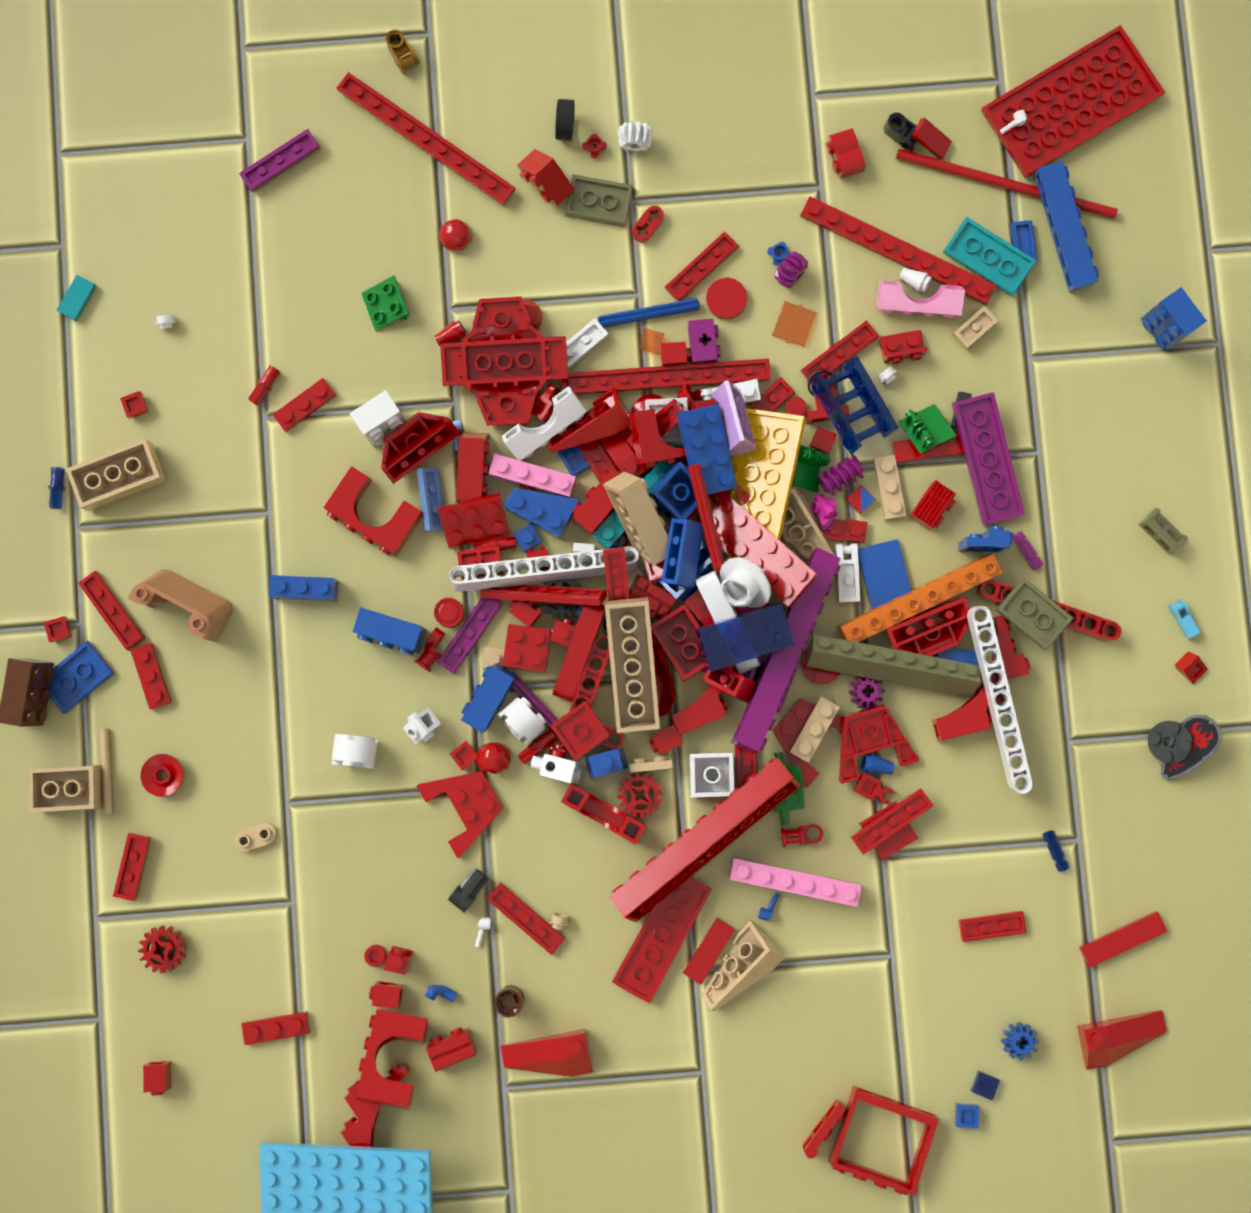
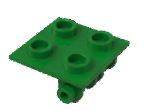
M395 275L361 293L375 331L400 318L402 321L409 318V311L407 310L405 299H403V294L400 291Z
M935 404L918 412L908 410L905 413L906 417L898 421L920 454L957 436Z
M800 445L793 486L818 492L819 482L817 475H819L820 467L827 466L830 463L829 455Z

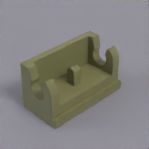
M1154 508L1138 525L1168 554L1173 553L1188 537L1182 535L1160 513L1161 510L1159 508Z

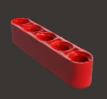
M583 605L552 695L570 702L573 701L602 622L605 605Z

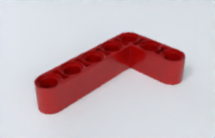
M599 635L594 640L569 712L577 707L576 703L580 698L586 699L588 705L592 708L610 657L609 648L607 650L599 649L598 641L601 638L608 639V635ZM594 658L601 659L603 665L600 670L592 669L591 661ZM592 678L595 681L593 690L585 689L583 685L585 679ZM603 724L610 735L617 733V728ZM618 733L621 736L619 744H612L609 737L599 744L613 749L620 748L625 741L624 733Z

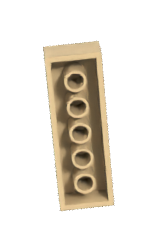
M648 597L605 601L617 733L660 729Z

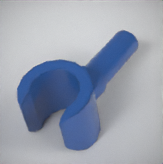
M775 893L768 905V909L760 908L759 919L769 920L772 917L774 906L780 894Z

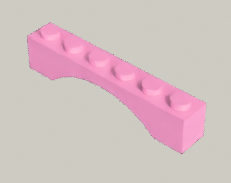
M732 857L728 877L733 881L858 907L862 886L854 882L798 872Z

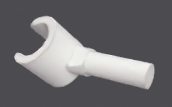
M1020 110L1014 113L1015 120L1000 130L1001 134L1015 126L1023 125L1027 118L1025 111Z
M482 917L479 920L476 947L481 945L484 930L491 929L490 917Z

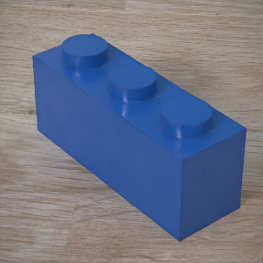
M671 519L662 583L694 588L703 537L702 523L687 519Z
M270 575L269 597L274 599L337 602L339 581L335 578Z
M497 663L491 667L487 666L482 675L484 677L482 684H477L472 692L474 698L471 703H466L461 712L464 714L461 721L481 733L488 730L518 677Z

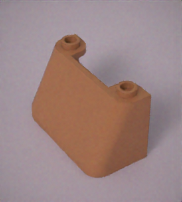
M162 569L135 585L128 596V599L150 608L155 603L162 602L166 604L167 601H170L191 612L192 615L188 621L189 630L198 637L212 642L217 641L233 611L231 603L167 569Z

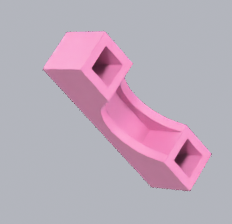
M879 280L876 306L884 313H893V310H896L906 315L922 312L924 316L943 314V317L955 318V315H962L965 290L962 286L941 285L933 296L918 300L909 297L904 292L900 281Z
M494 454L488 473L490 478L510 484H522L551 495L568 498L572 497L576 484V476Z

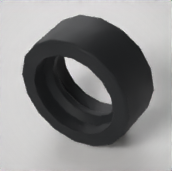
M558 99L556 140L572 141L575 115L574 100Z

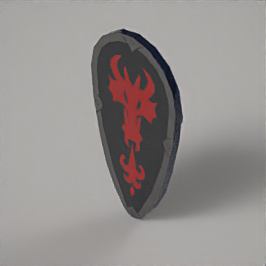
M1196 714L1187 717L1181 722L1192 733V749L1190 755L1180 762H1162L1161 775L1164 779H1176L1188 774L1217 751L1222 741V732L1214 719L1206 715ZM1171 738L1168 746L1170 745L1172 748H1174L1176 746V744H1174V742H1176V739Z

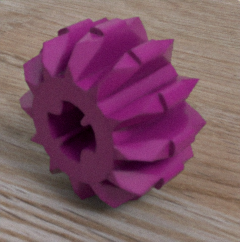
M796 251L789 253L777 268L775 279L786 288L793 287L808 268V261Z
M856 676L857 683L850 682V686L855 688V690L848 691V694H855V697L851 698L850 701L855 702L859 700L857 703L858 708H861L864 703L865 709H869L870 703L873 707L878 706L876 700L883 701L884 698L878 695L879 693H885V689H878V686L883 684L882 681L874 683L876 679L870 678L869 680V678L863 677L862 680L860 676ZM866 686H868L867 689H871V694H868L867 697H865L866 694H862V689H865Z

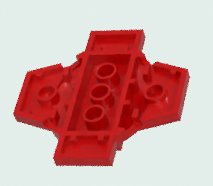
M521 296L479 299L472 331L460 343L440 344L443 386L464 385L477 398L487 426L529 424L537 393L544 387L548 380L569 379L566 336L544 337L534 328Z

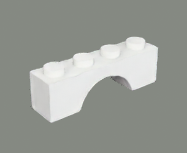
M569 386L552 398L553 413L544 425L536 428H527L517 424L502 435L505 445L517 460L521 461L522 459L529 458L538 447L547 445L553 436L563 433L569 424L583 418L584 413L587 411Z

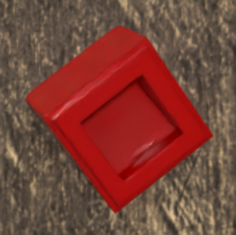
M1187 652L1175 664L1177 670L1192 684L1208 670L1200 657L1191 652Z

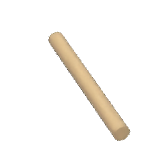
M100 729L104 814H113L108 729Z

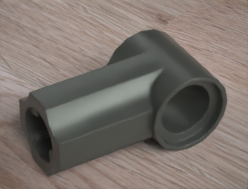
M474 868L465 878L464 882L461 885L459 884L450 895L448 901L465 913L489 878L483 872Z

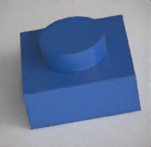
M532 524L513 534L524 553L542 543Z
M956 1103L955 1126L978 1129L979 1106L977 1104Z

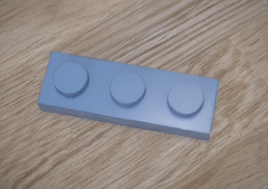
M417 469L425 532L444 531L438 512V507H443L439 469Z

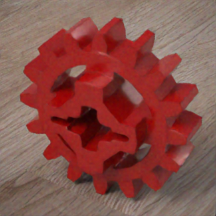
M636 772V777L634 778L629 774L628 781H621L624 787H618L617 789L622 792V795L617 796V799H622L623 801L619 806H626L625 813L627 814L629 811H632V817L634 818L637 813H640L641 818H644L645 812L651 816L652 808L658 810V807L655 805L656 802L662 803L658 795L663 794V791H657L660 783L654 784L655 777L652 776L648 779L646 772L643 774V777H640L639 772ZM638 780L645 781L642 786L635 787L632 782ZM651 786L654 790L653 800L648 795V790ZM631 788L638 791L643 789L645 791L644 796L648 802L642 799L637 801L635 799L636 794ZM626 789L631 792L632 799L629 803H627L625 798ZM644 803L648 806L645 809H635L637 804Z
M165 925L159 926V931L154 927L151 929V933H145L144 937L146 940L139 942L143 945V948L138 950L139 953L144 955L140 958V961H147L144 967L152 966V972L160 969V973L163 974L167 969L169 971L175 970L174 965L180 966L182 963L179 959L186 957L182 951L187 949V946H182V942L186 939L178 937L181 932L176 931L173 933V926L168 927L166 930ZM164 935L170 937L172 941L166 939ZM165 946L166 950L160 952V948ZM175 947H176V953H175V956H173V951H174V949H175ZM153 958L160 960L161 963L156 962Z

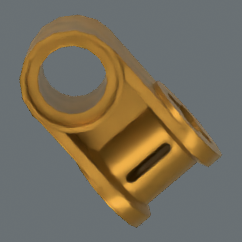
M389 31L386 35V43L401 73L403 74L405 69L414 64H420L415 51L408 44L401 31ZM394 40L401 41L398 45L391 44Z

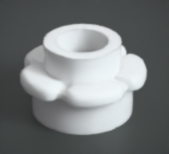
M173 315L156 316L157 323L155 325H160V329L173 328L172 323H176Z
M891 366L878 375V378L881 380L880 383L885 382L887 385L896 378L895 373L897 370L894 371Z

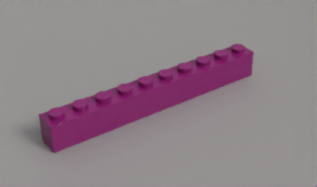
M816 548L812 552L807 565L818 576L791 607H788L757 680V685L732 738V744L753 754L764 749L767 743L765 736L768 730H772L776 721L773 717L776 711H780L784 703L782 696L784 691L787 692L792 684L790 677L792 672H796L800 665L798 658L801 653L805 652L809 642L806 639L809 633L812 634L817 623L814 620L817 614L820 615L825 604L822 601L825 595L828 596L833 585L830 583L840 570L841 566L838 564L841 558L820 548Z

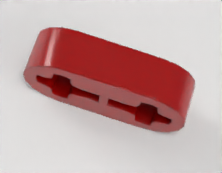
M650 206L634 225L633 237L637 242H647L662 224L664 213L660 207ZM657 212L659 219L654 218L650 223V213L655 214ZM647 226L646 235L642 234L639 236L638 229L643 230Z

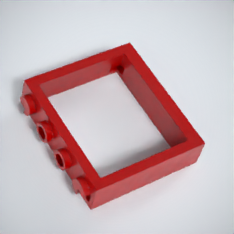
M853 1085L846 1105L845 1116L841 1121L828 1161L833 1166V1169L839 1171V1173L845 1174V1171L854 1174L853 1177L858 1180L866 1181V1179L874 1181V1184L880 1188L886 1189L888 1186L894 1188L895 1192L900 1195L904 1194L907 1196V1194H911L914 1196L939 1118L935 1114ZM857 1100L925 1123L907 1181L839 1157Z

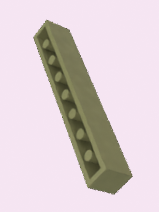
M813 634L807 648V667L972 697L980 684L979 665L816 634Z

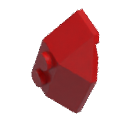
M417 412L384 437L381 469L390 481L395 484L461 433L449 417Z
M962 597L918 613L887 628L886 631L895 650L932 656L960 644L969 625L967 613L970 607L966 597Z

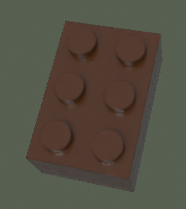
M8 658L0 703V723L19 727L44 725V721L47 718V702L51 695V679L54 676L53 662L31 658Z

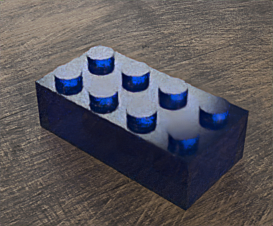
M778 602L695 628L707 669L711 672L795 645L783 605Z

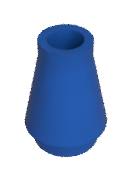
M872 753L869 755L865 754L862 758L861 770L865 771L866 774L892 775L894 762L885 760Z

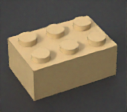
M101 766L28 769L29 812L102 808Z

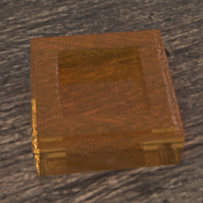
M644 328L638 349L658 355L664 333Z

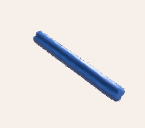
M698 298L601 315L598 316V322L604 328L699 310L700 304Z

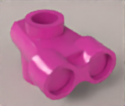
M818 494L811 503V511L817 514L819 523L824 530L831 529L834 525L832 521L838 515L836 501L834 498H825L823 494Z

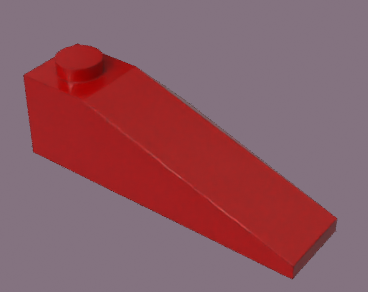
M615 387L592 402L594 407L587 413H584L582 419L573 425L569 424L563 433L553 436L548 443L549 451L551 453L627 430L630 427V413Z
M585 1029L500 1046L504 1068L570 1077L593 1073Z

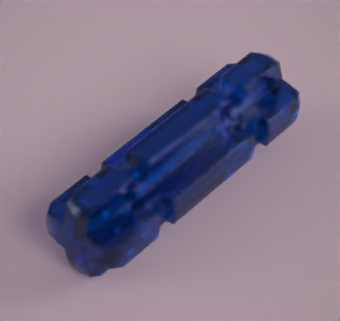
M1053 830L1044 832L1043 838L1045 842H1048L1047 847L1053 861H1056L1055 866L1057 870L1063 872L1069 869L1070 866L1067 860L1064 859L1065 855L1059 841H1056L1057 836Z

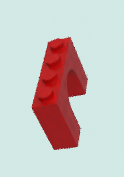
M709 399L689 404V407L692 410L716 405V400ZM655 409L629 414L638 465L645 464V468L658 466L657 461L665 460V464L678 462L677 458L685 457V461L687 460L684 447L674 448L662 440L658 430Z
M351 466L323 507L328 511L326 515L336 522L339 519L345 522L344 527L352 533H355L357 530L363 534L361 538L369 544L377 543L380 545L379 550L390 556L392 553L397 556L422 519V511L404 500L388 523L379 527L364 525L358 517L357 505L372 480Z
M376 1009V1013L371 1015L369 1028H372L371 1035L366 1037L364 1043V1050H367L365 1059L361 1058L359 1064V1072H361L360 1081L356 1080L353 1094H356L357 1101L404 1110L410 1109L414 1092L413 1084L392 1081L381 1076L376 1068V1058L381 1048L394 1040L424 1044L429 1024L428 1018Z

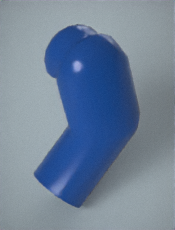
M430 985L427 988L428 991L425 993V997L433 1001L439 995L453 1003L458 993L444 985Z

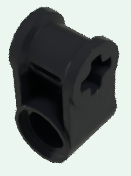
M892 113L884 125L885 134L897 142L904 150L911 152L914 150V145L917 141L913 137L910 139V137L913 135L917 125L901 113ZM891 122L897 123L899 128L892 127Z

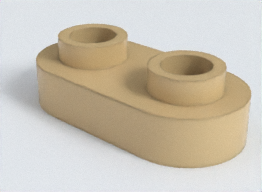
M262 823L242 830L235 835L234 845L243 852L268 845L276 840L277 829L271 823ZM263 830L268 832L267 838L262 836ZM243 837H246L248 839V843L246 845L242 844L241 839Z

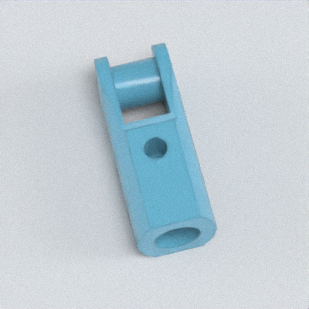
M1180 599L1177 604L1169 605L1170 612L1179 623L1187 639L1201 632L1184 600ZM1183 611L1185 616L1181 617L1179 612Z

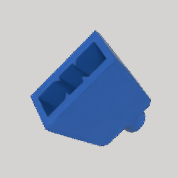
M623 748L584 758L589 778L628 768Z

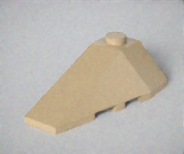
M792 483L781 536L786 542L791 543L798 549L799 553L808 560L816 548L835 555L800 488L793 486Z
M749 921L735 935L732 941L734 945L728 954L725 953L722 958L724 960L719 971L714 972L702 993L704 1000L712 1011H715L768 975L785 958L775 942L752 921Z

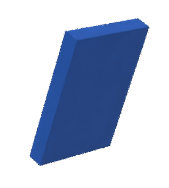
M898 539L858 549V559L871 610L911 591Z
M86 641L53 668L54 676L51 679L50 698L60 711L66 714L113 676L115 672L90 641Z

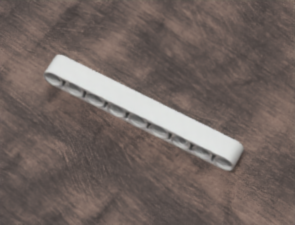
M624 547L625 557H632L634 559L632 562L626 561L627 572H632L638 567L639 553L633 547ZM604 549L457 566L451 569L449 577L452 588L458 592L601 576L605 575V565L603 563ZM584 562L592 563L589 567H585L582 564ZM564 564L571 566L569 569L561 568ZM542 567H549V568H550V569H549L548 571H546V572L540 571V568H542ZM521 569H527L528 573L520 574L519 571ZM502 571L507 572V575L503 577L497 574ZM479 574L486 575L483 579L476 578ZM459 576L465 577L463 581H455Z
M974 606L968 611L967 619L1007 783L1011 790L1020 794H1026L1032 788V779L992 615L987 607ZM977 610L983 612V619L980 622L975 618ZM983 631H986L989 636L986 642H982L980 639V634ZM988 652H991L994 656L991 663H987L985 660ZM993 673H997L999 676L996 684H992L990 681ZM998 694H1002L1004 697V701L1000 705H997L995 701ZM1003 715H1007L1009 718V722L1005 726L1001 724V717ZM1012 736L1014 738V743L1012 746L1008 747L1006 745V739L1007 737ZM1014 757H1018L1019 764L1013 768L1011 760ZM1019 778H1023L1024 785L1018 789L1016 781Z

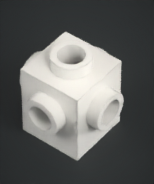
M428 707L420 713L416 711L407 718L409 722L403 729L415 744L422 740L426 743L435 736L434 731L441 723Z

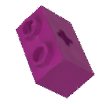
M713 318L688 321L691 364L717 362V358H721L720 345H716L715 339L719 337L718 325H714ZM702 339H706L707 346L703 345Z

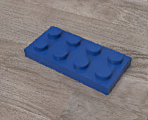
M719 404L676 413L688 466L700 464L707 494L737 488Z

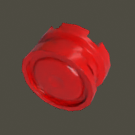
M451 597L444 598L436 604L434 617L443 627L455 628L463 622L465 610L463 605L456 599Z

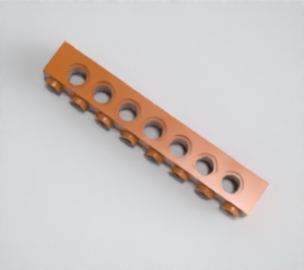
M986 554L836 627L843 640L860 642L1003 572L995 555Z

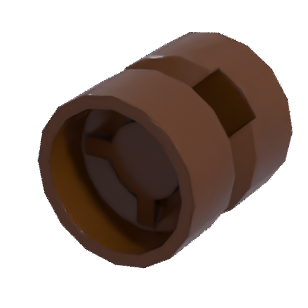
M506 985L501 988L494 1002L498 1014L507 1018L516 1016L523 1007L524 993L515 985Z

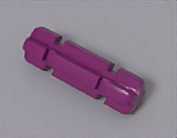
M1020 531L1014 534L1013 542L1019 545L1017 548L1025 560H1029L1031 569L1036 570L1040 568L1043 562L1040 557H1036L1037 553L1030 542L1025 540L1026 536Z

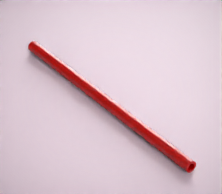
M898 148L896 159L1041 199L1037 186ZM1077 197L1074 198L1075 205L1080 210L1115 219L1118 209Z

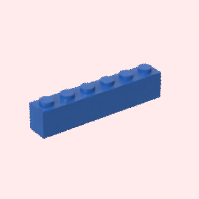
M1063 161L1038 168L1034 176L1068 291L1071 292L1094 285L1098 282L1099 272L1097 267L1093 266L1091 259L1093 258V252L1086 242L1087 231L1080 222L1081 211L1075 205V191L1068 181L1069 170L1067 166H1064Z

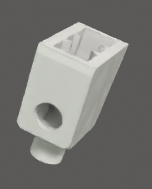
M545 754L543 758L533 756L531 768L540 770L539 775L579 784L583 763ZM553 764H555V770H554V771L552 770Z

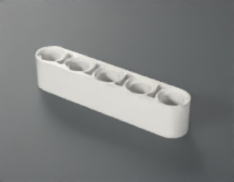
M716 570L696 579L699 591L739 673L743 674L760 666V660L734 606L724 598L721 592L722 582Z

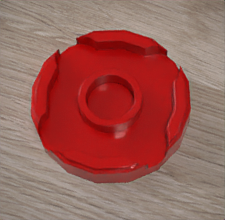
M720 278L713 282L707 290L706 304L711 314L717 318L728 320L737 317L746 307V289L736 279Z

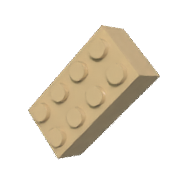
M146 438L66 469L78 505L87 512L167 482L153 443Z
M623 472L604 483L603 486L633 548L638 551L639 558L652 565L663 561L666 555L669 534L664 529L666 526L661 516H658L655 510L657 508L655 501L647 493L648 486L644 479Z

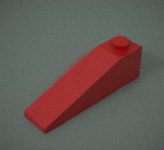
M630 428L615 435L598 439L620 474L626 472L642 478L655 467L645 468V464H637L636 453L626 440L632 435Z
M1162 1010L1077 1026L1086 1070L1108 1066L1167 1032Z

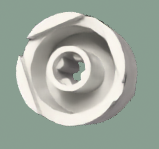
M516 697L498 714V717L501 718L503 716L505 718L503 724L518 740L523 738L525 740L523 745L527 746L545 730L544 724L546 721L539 713L535 715L530 709L532 705L525 697L521 699Z
M335 734L332 764L374 769L377 739Z

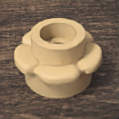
M552 913L549 923L552 924V928L565 929V926L570 925L568 922L569 916L561 913Z

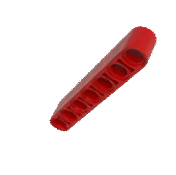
M989 579L979 584L976 592L980 599L1000 605L1004 600V593H1010L1014 587ZM985 585L991 586V588H992V594H991V595L985 594V592H984V586H985ZM1053 601L1073 617L1072 622L1068 624L1066 629L1104 642L1116 640L1120 637L1122 630L1118 623ZM1087 619L1092 622L1093 626L1091 630H1088L1085 627V621ZM1107 626H1109L1113 631L1111 637L1107 636L1105 633V629Z

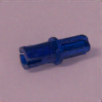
M51 467V481L48 489H50L49 507L54 510L62 508V495L65 490V469L61 467Z

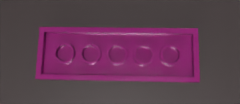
M994 392L951 403L982 525L1025 515Z

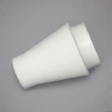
M904 267L899 279L903 280L917 292L922 291L925 293L932 277L928 276V273Z

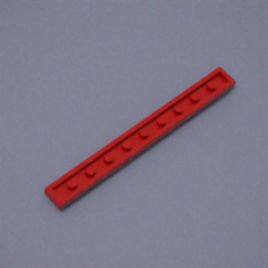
M348 72L336 89L339 93L502 206L505 205L514 193L515 187L351 73Z
M809 196L800 217L910 270L928 273V276L932 277L931 280L942 285L962 286L965 290V296L983 305L988 304L996 287L995 284L811 196Z
M769 358L572 372L568 373L569 379H562V391L569 386L575 395L606 393L614 387L617 392L676 388L682 387L684 384H689L690 386L717 385L727 380L731 383H740L757 379L758 382L770 381Z

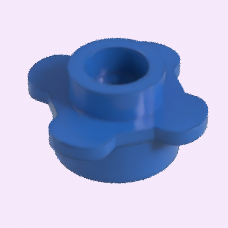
M779 242L774 247H770L767 253L773 258V264L780 266L781 262L791 252H789L785 242Z

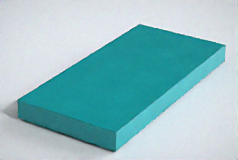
M967 216L943 251L945 255L983 279L995 284L996 287L1012 297L1037 261Z

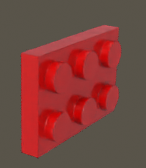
M500 493L438 507L449 548L510 534Z

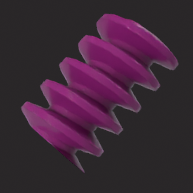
M852 454L851 459L847 457L844 459V463L838 462L837 468L832 466L830 472L825 470L823 477L817 475V480L826 493L829 492L832 496H835V488L842 492V484L847 488L850 487L848 480L857 483V475L863 479V468L858 458Z

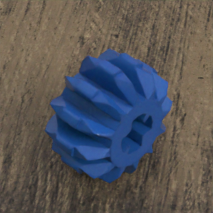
M1017 1022L1016 1028L1009 1024L1011 1031L1004 1030L1003 1034L1007 1038L1001 1039L1003 1044H1007L1003 1050L1010 1052L1009 1056L1013 1059L1017 1056L1022 1061L1024 1054L1030 1059L1032 1057L1030 1051L1037 1052V1049L1033 1046L1034 1044H1039V1040L1034 1038L1037 1032L1031 1030V1026L1028 1024L1023 1027L1021 1022ZM1020 1037L1023 1038L1024 1042H1020V1045H1018L1016 1041H1019Z

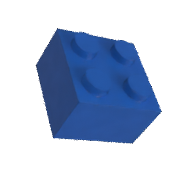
M682 462L673 463L647 491L649 497L653 498L656 505L670 519H686L697 507L689 471Z

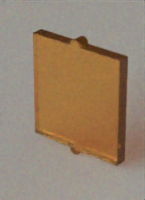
M784 301L772 336L784 339L787 343L792 342L804 347L817 312L803 308L802 305L797 306Z

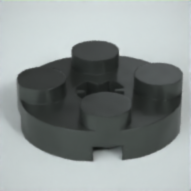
M1167 720L1158 723L1152 728L1148 735V747L1156 759L1163 763H1177L1190 755L1193 736L1187 726L1177 721ZM1167 736L1176 739V742H1174L1176 746L1174 748L1170 745L1166 746L1165 741L1167 740L1165 738Z

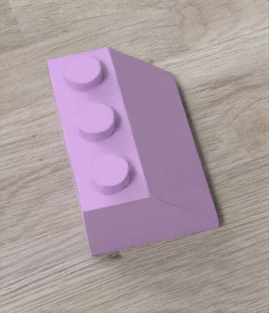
M727 380L711 395L712 399L716 400V404H719L730 455L736 457L756 450L757 447L742 392Z

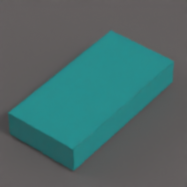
M76 275L56 311L77 322L97 285Z

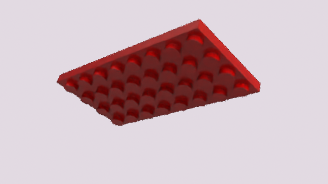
M1119 25L985 105L981 111L1024 178L1035 173L1038 168L1050 164L1165 94V91L1123 27ZM1024 110L1027 116L1026 122L1001 134L1000 130L1015 120L1013 114Z

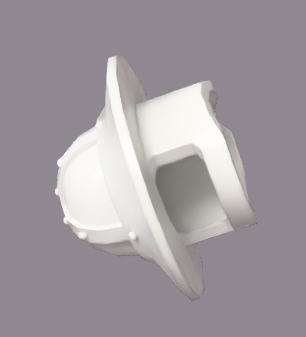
M741 558L728 559L722 565L720 570L721 592L730 604L737 607L758 608L769 601L771 588L764 574V569Z

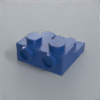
M993 526L983 534H969V537H965L964 540L959 542L958 551L1001 553L1013 544L1014 535L1010 530H1004V527Z

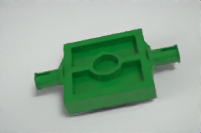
M783 752L774 753L775 759L778 758L784 764ZM785 765L801 787L772 810L780 813L781 826L790 825L788 812L795 809H805L802 766Z

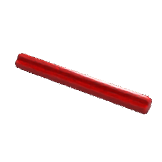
M693 464L688 466V471L712 568L717 570L721 569L724 559L700 464Z

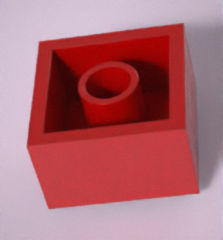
M508 624L502 666L504 668L546 673L551 629Z

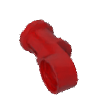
M436 627L426 641L424 652L419 659L414 661L428 672L431 671V666L437 657H441V654L435 651V649L444 637L445 632Z
M816 824L798 826L796 829L788 830L781 828L783 848L790 844H815L823 838V830ZM812 827L819 830V837L816 840L809 839L807 835L808 830Z

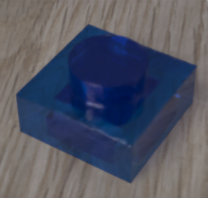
M978 1070L970 1091L993 1101L1000 1079Z

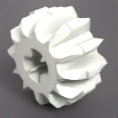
M639 121L623 123L618 131L619 146L624 150H631V152L647 150V148L651 147L652 143L651 127Z

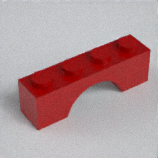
M573 783L570 784L561 800V803L593 819L635 845L646 828L644 823Z

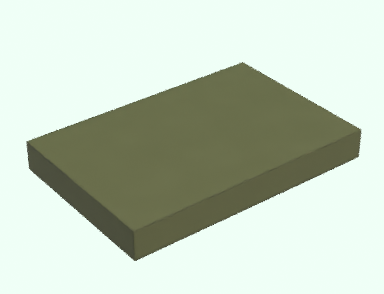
M572 175L571 184L575 190L568 196L565 216L626 227L633 185Z
M1024 577L1020 579L996 608L1000 615L1044 651L1049 649L1073 619L1072 616Z

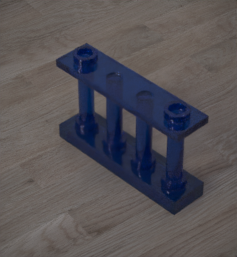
M858 356L851 358L843 366L845 371L826 380L819 373L809 382L813 393L819 398L839 433L844 447L851 455L862 447L861 441L877 433H881L883 438H886L899 429ZM849 378L855 389L835 398L829 387ZM859 396L865 407L845 416L839 405ZM868 414L871 415L876 425L855 434L850 423Z

